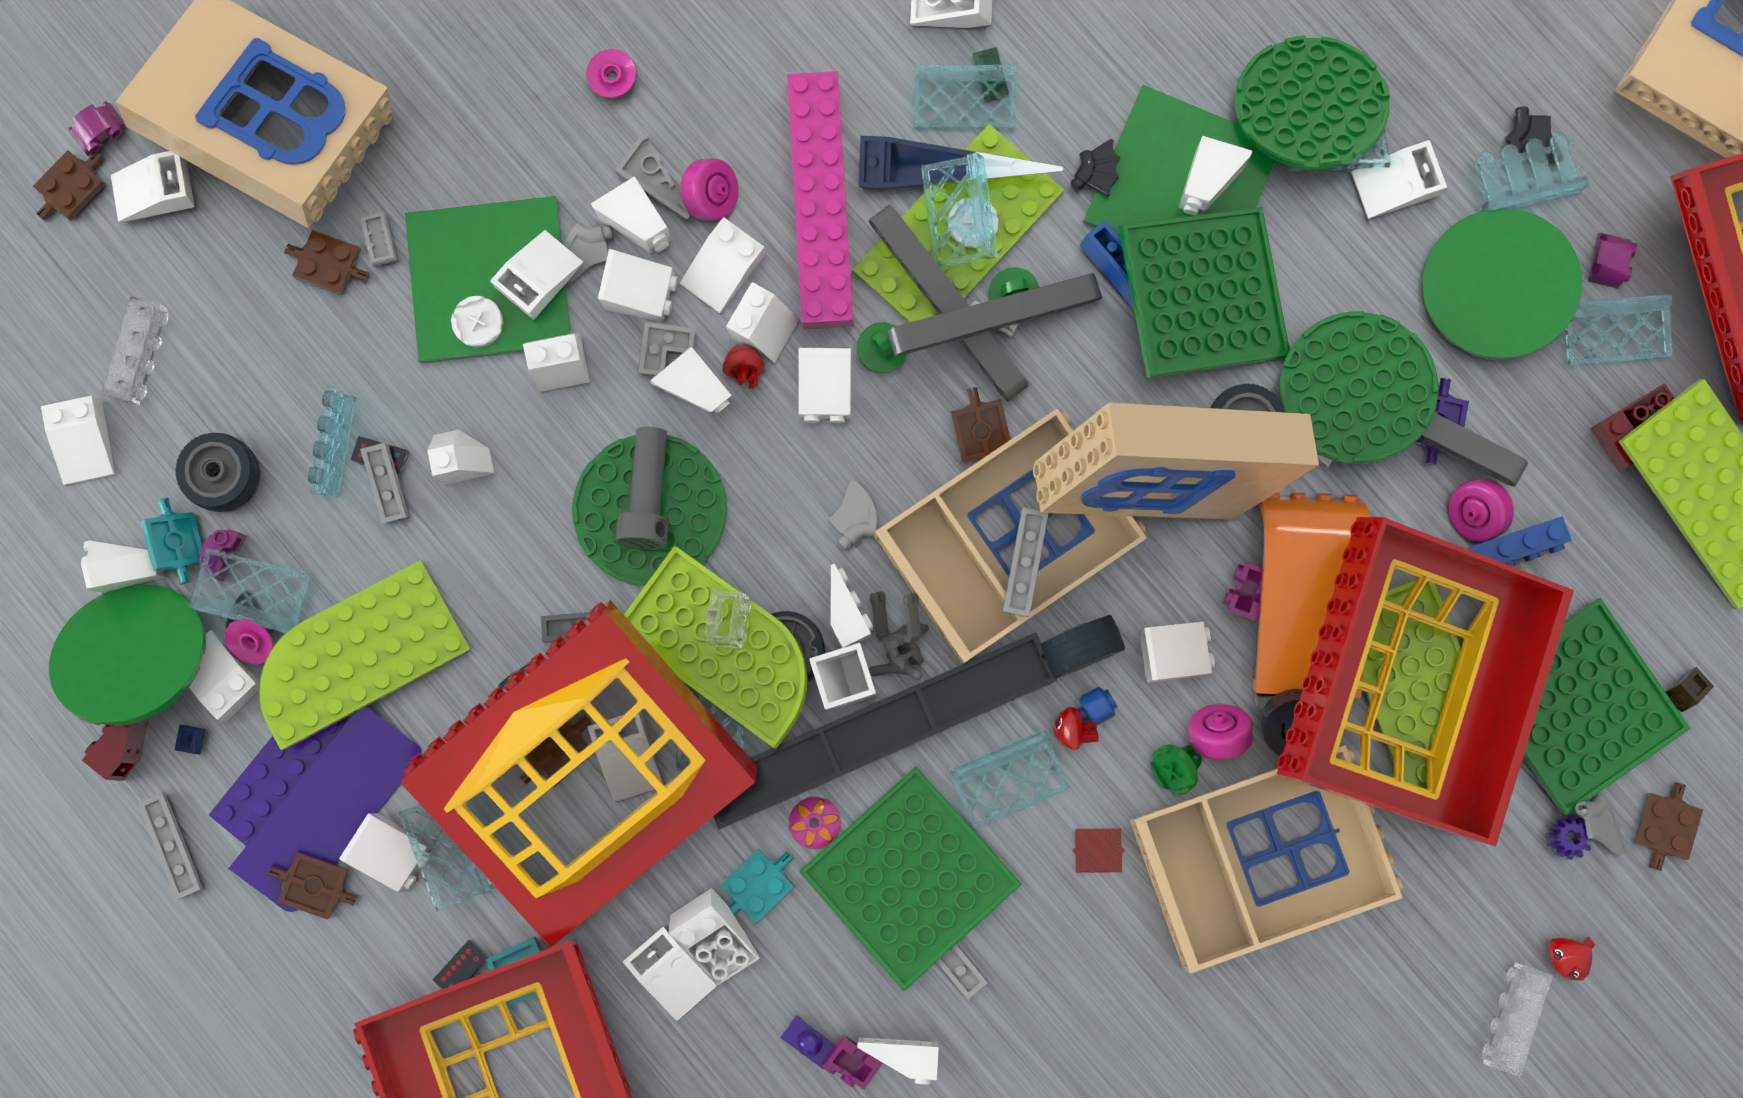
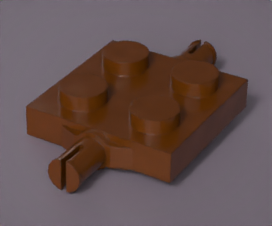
M67 150L33 185L46 201V204L36 214L45 221L55 209L71 221L106 185L94 170L104 158L95 151L85 162Z
M312 230L302 249L287 244V248H285V254L298 258V263L292 274L297 280L342 295L346 284L352 277L367 282V278H369V272L356 268V261L361 251L359 246Z
M978 387L967 389L969 405L962 409L950 411L962 462L974 459L981 460L1010 440L1002 400L980 402Z
M584 715L574 726L566 722L558 731L577 752H581L588 746L581 733L592 722ZM551 737L546 738L526 755L528 762L546 779L571 760ZM525 772L519 776L525 784L531 781V778ZM564 778L557 782L553 787H556Z
M1675 782L1671 797H1662L1653 793L1648 794L1634 844L1647 847L1655 853L1652 865L1650 866L1652 869L1662 871L1665 856H1675L1684 860H1689L1703 809L1688 805L1682 800L1686 787L1685 784Z
M299 851L295 856L293 864L287 871L272 865L268 876L283 881L278 903L327 920L338 901L354 906L358 896L343 891V881L348 871L347 868Z

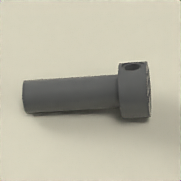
M648 426L636 429L629 510L617 515L615 542L621 546L642 550H659L667 547L669 519L660 515L667 431L664 429Z

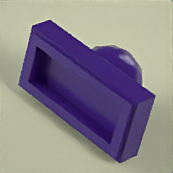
M797 1015L780 1037L799 1051L801 1055H804L822 1069H824L821 1066L823 1061L835 1046L832 1041Z

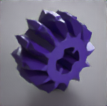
M1569 814L1565 820V818L1559 816L1557 817L1558 825L1554 823L1549 825L1550 829L1554 831V833L1546 835L1547 838L1554 840V842L1549 844V848H1557L1556 855L1558 857H1562L1565 854L1567 860H1572L1574 855L1582 858L1584 856L1583 850L1590 851L1591 847L1586 842L1593 841L1594 839H1588L1582 817L1575 820L1574 815ZM1567 833H1573L1574 838H1571L1573 842L1567 841L1566 836H1569Z

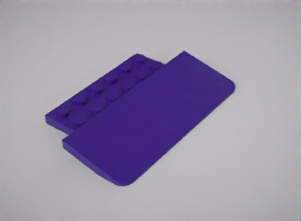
M369 706L355 712L348 721L342 719L284 751L280 750L275 738L272 736L209 813L212 819L246 846L228 869L283 910L288 912L298 911L296 908L278 903L283 881L268 876L271 866L273 865L287 871L293 864L298 851L337 864L340 861V856L368 813H378L401 785L400 781L404 776L402 771L408 766L407 763L418 753L422 755L419 745Z

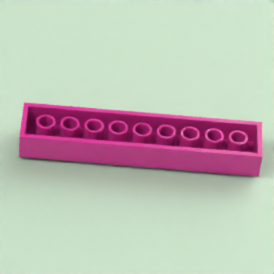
M838 71L787 74L803 330L853 327Z

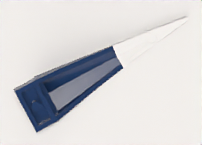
M860 136L859 187L894 188L1056 172L1065 169L1062 166L893 137Z

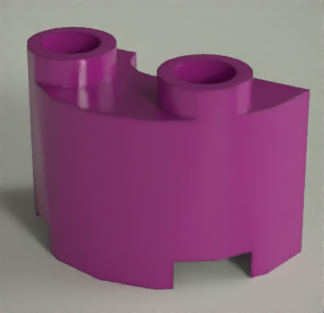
M105 101L103 106L95 108L92 104L81 110L73 118L76 123L73 127H68V130L88 156L102 148L103 145L101 143L107 137L111 139L119 137L127 127L112 104Z
M1598 233L1595 246L1596 254L1591 264L1588 282L1618 289L1623 281L1628 282L1631 277L1632 267H1629L1631 258L1636 254L1637 243L1632 242L1630 239Z
M230 529L216 530L203 544L200 557L201 566L213 578L224 581L232 566L228 562V555L233 551H240L247 535Z
M1248 562L1244 566L1238 564L1233 579L1237 580L1234 589L1229 588L1224 599V603L1228 604V611L1258 621L1260 616L1263 568Z
M842 1035L821 1066L832 1075L835 1072L843 1074L840 1079L849 1086L854 1087L856 1084L865 1089L883 1063L857 1048L858 1043Z

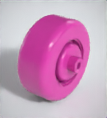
M716 158L698 159L692 162L685 170L681 181V197L685 208L693 217L700 220H720L728 216L734 209L738 198V181L731 166L725 161Z
M1477 478L1460 485L1453 492L1449 501L1448 510L1452 525L1460 535L1470 541L1486 542L1504 534L1513 521L1514 506L1507 490L1492 479Z
M1227 704L1209 705L1196 711L1190 718L1189 742L1191 747L1201 756L1215 760L1232 759L1245 753L1251 746L1253 739L1251 718L1244 710L1236 706Z

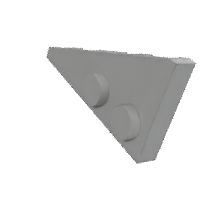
M643 131L615 171L627 181L635 176L646 194L688 222L691 219V215L685 208L681 196L649 140L647 133Z

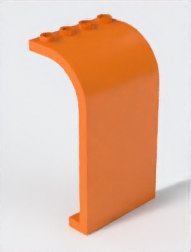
M1276 492L1257 505L1263 515L1264 557L1256 675L1253 677L1252 683L1255 693L1279 694L1286 690L1302 689L1303 680L1308 675L1311 665V654L1316 649L1319 640L1318 632L1321 625L1324 624L1327 614L1326 606L1332 598L1335 589L1334 581L1343 563L1342 555L1350 541L1352 524L1356 521L1357 517H1370L1367 504L1358 499L1357 495L1344 494L1342 499L1332 498V494L1318 493L1316 497H1306V493L1291 492L1290 496H1280V492ZM1363 671L1360 677V681H1363ZM1357 689L1355 698H1361L1362 690Z

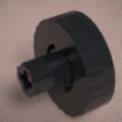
M1303 689L1286 690L1275 695L1266 703L1262 710L1260 724L1265 742L1278 755H1281L1284 751L1286 734L1292 726L1294 708L1300 700Z

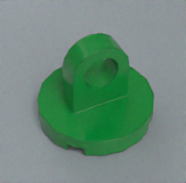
M1019 267L1006 268L998 272L992 279L989 287V300L1039 288V284L1036 278L1025 269Z
M887 322L874 323L866 327L860 334L857 342L858 357L861 363L870 371L890 373L898 369L905 361L906 355L895 356L887 333L889 329L896 327V325Z
M1171 744L1163 745L1152 754L1151 770L1155 779L1166 790L1170 788L1176 795H1184L1196 786L1198 781L1197 769L1201 766L1202 759L1201 755L1191 745L1181 748Z

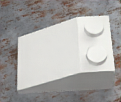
M911 0L910 24L912 26L972 28L991 25L992 0Z
M723 217L708 236L679 284L721 314L765 257V247Z
M91 395L41 406L45 432L63 485L66 486L115 475L101 400Z
M210 630L206 634V651L199 665L200 670L192 684L188 687L217 720L227 721L260 690V680L240 659L231 653L227 645L213 630Z
M858 1038L857 1048L906 1077L915 1079L916 1084H931V1080H937L938 1042Z

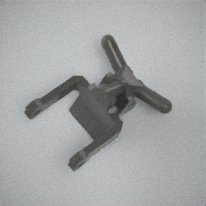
M880 591L871 593L870 602L873 607L875 634L878 640L882 641L884 648L888 652L886 656L889 659V663L871 666L869 668L870 675L879 676L901 673L910 676L914 680H920L922 672L912 666H920L924 662L916 641L929 631V627L927 624H920L918 595L916 593L904 595L903 604L905 606L906 624L896 632L889 633L885 594Z

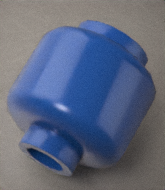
M1097 687L1080 697L1081 707L1077 709L1083 715L1082 719L1084 722L1089 720L1099 725L1115 715V708L1118 706L1108 689L1104 691L1101 687Z

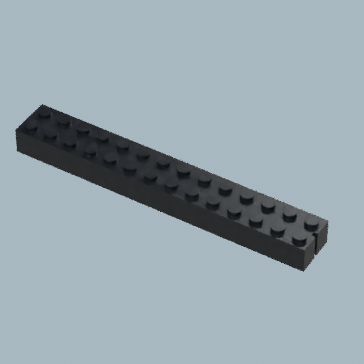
M1036 632L782 743L777 749L771 748L751 757L750 759L757 766L755 783L713 816L718 829L726 828L1055 683L1057 678L1050 671L1047 660L1041 662L1039 659L1044 656Z

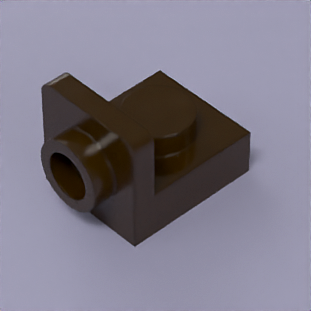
M1695 667L1676 685L1669 688L1666 693L1673 704L1681 712H1684L1697 705L1711 691L1714 685Z

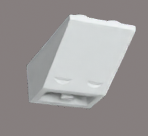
M1430 140L1399 150L1351 172L1368 219L1438 197L1447 188Z
M171 151L150 155L111 175L119 223L195 207L187 161Z
M544 230L509 259L490 282L499 292L534 320L584 262Z
M832 564L831 627L841 647L844 648L872 638L870 631L874 629L867 614L861 615L858 608L862 606L855 591L849 592L846 585L850 583L843 568L837 569L836 565Z
M639 712L618 732L637 755H641L651 746L642 713ZM622 716L615 717V718L609 719V720H607V721L609 722L610 725H613V724H615ZM598 724L587 726L592 742L604 733ZM612 740L607 741L595 751L614 803L655 790ZM653 755L646 762V765L663 783L655 755Z
M712 888L670 915L669 934L717 986L760 959V956L728 905Z
M667 925L663 926L623 961L636 979L676 1021L717 987L715 982L669 934Z

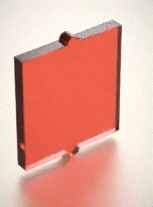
M1075 829V848L1073 853H1075L1076 873L1122 872V853L1124 849L1121 846V829Z

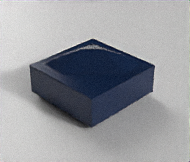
M179 725L174 750L200 755L205 729Z

